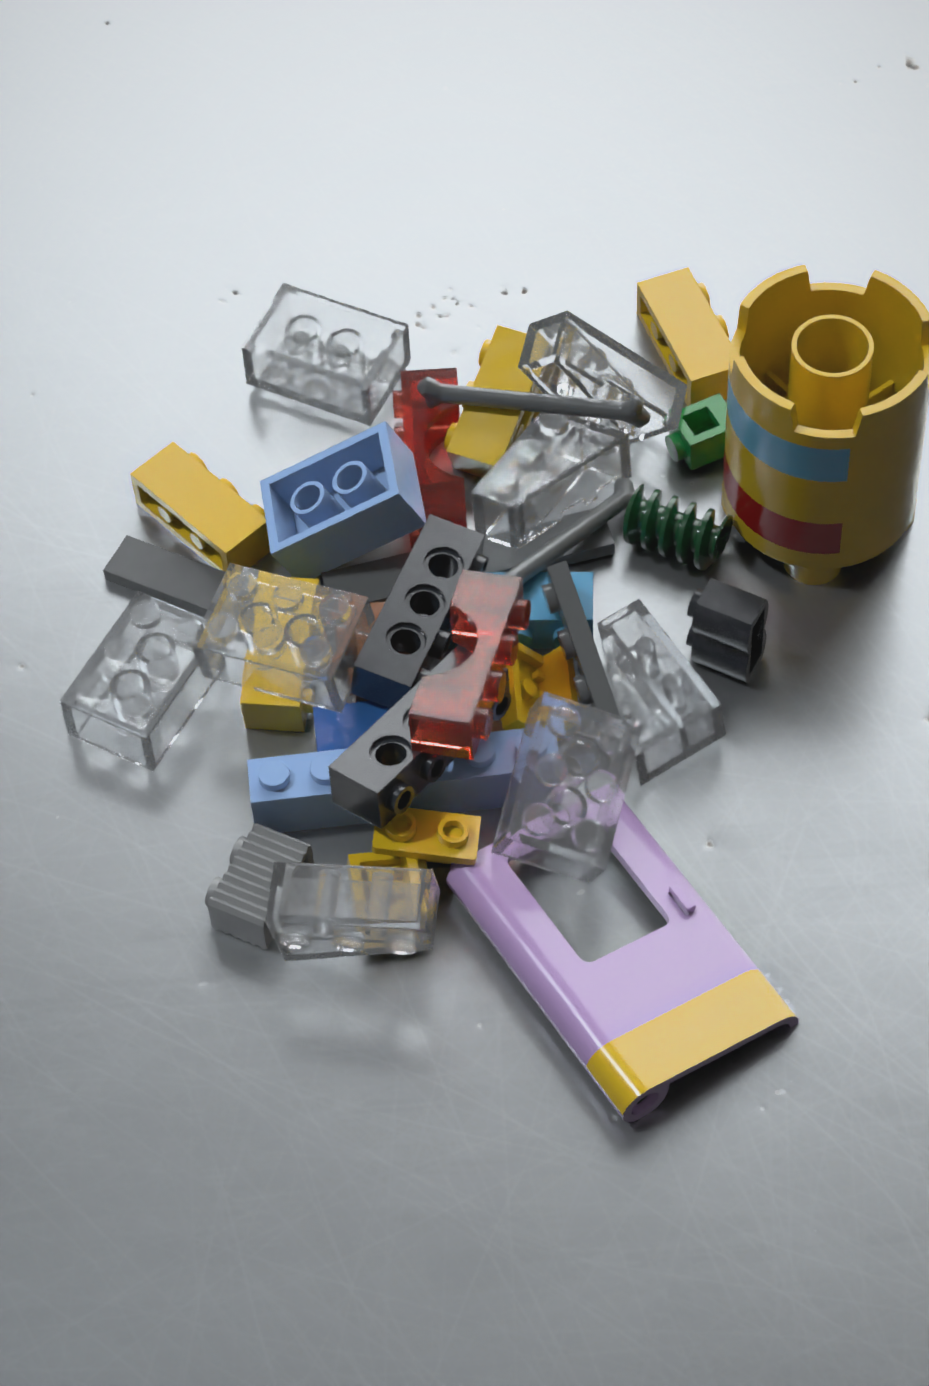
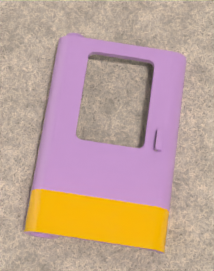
M615 790L600 792L478 850L474 865L451 863L450 872L446 879L449 888L620 1117L626 1122H634L641 1119L658 1107L665 1099L670 1083L783 1024H787L791 1028L799 1023V1018ZM584 826L591 827L596 831L667 922L665 926L592 962H586L579 958L508 864L511 860ZM645 1096H647L643 1101H641L640 1103H638L642 1098H644Z

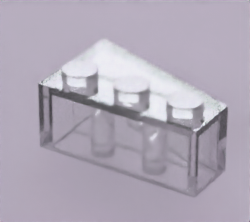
M568 310L529 324L518 368L544 394L614 401H628L635 396H639L643 400V407L650 413L651 417L649 423L641 428L620 420L565 415L601 453L678 429L687 384Z
M539 413L471 491L475 531L485 534V539L516 550L562 522L565 511L580 502L587 506L598 499L597 491L614 480L616 481L617 478L629 479L632 477L629 433L578 416Z

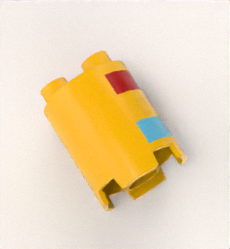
M804 264L786 269L767 278L748 293L740 304L737 329L732 338L729 351L721 504L725 514L733 516V525L739 534L765 555L784 562L787 573L800 583L821 585L830 582L839 574L842 567L862 563L887 550L914 522L929 410V312L922 301L909 288L891 276L874 270L870 276L866 288L844 283L824 282L810 284L808 270Z

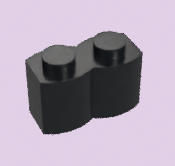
M713 578L709 580L704 590L701 588L696 589L687 611V615L693 618L686 639V645L692 647V661L748 683L760 663L765 649L766 630L764 628L768 616V600Z

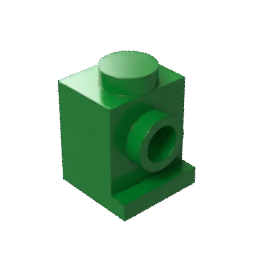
M720 393L669 413V434L665 436V443L670 456L675 462L684 459L689 468L694 470L724 457L727 403Z

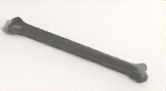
M431 377L424 378L417 385L418 392L426 398L425 403L431 409L440 404L448 403L620 420L637 428L648 424L651 417L650 413L643 407L644 402L639 396H635L628 401H614L440 383Z
M617 478L614 482V493L504 575H481L478 580L479 588L491 595L492 604L496 608L509 609L512 605L514 591L627 508L635 492L633 482L627 478Z

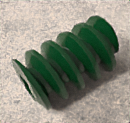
M641 484L632 495L624 516L623 538L627 544L633 545L641 540V546L644 550L653 551L659 547V553L666 558L672 557L676 553L677 560L682 564H689L694 559L696 568L701 571L707 570L715 561L719 560L731 534L733 516L728 514L719 526L715 525V509H708L702 519L697 518L698 505L696 502H691L684 513L679 511V496H672L667 505L663 506L661 505L662 490L655 489L649 499L646 500L644 499V484Z

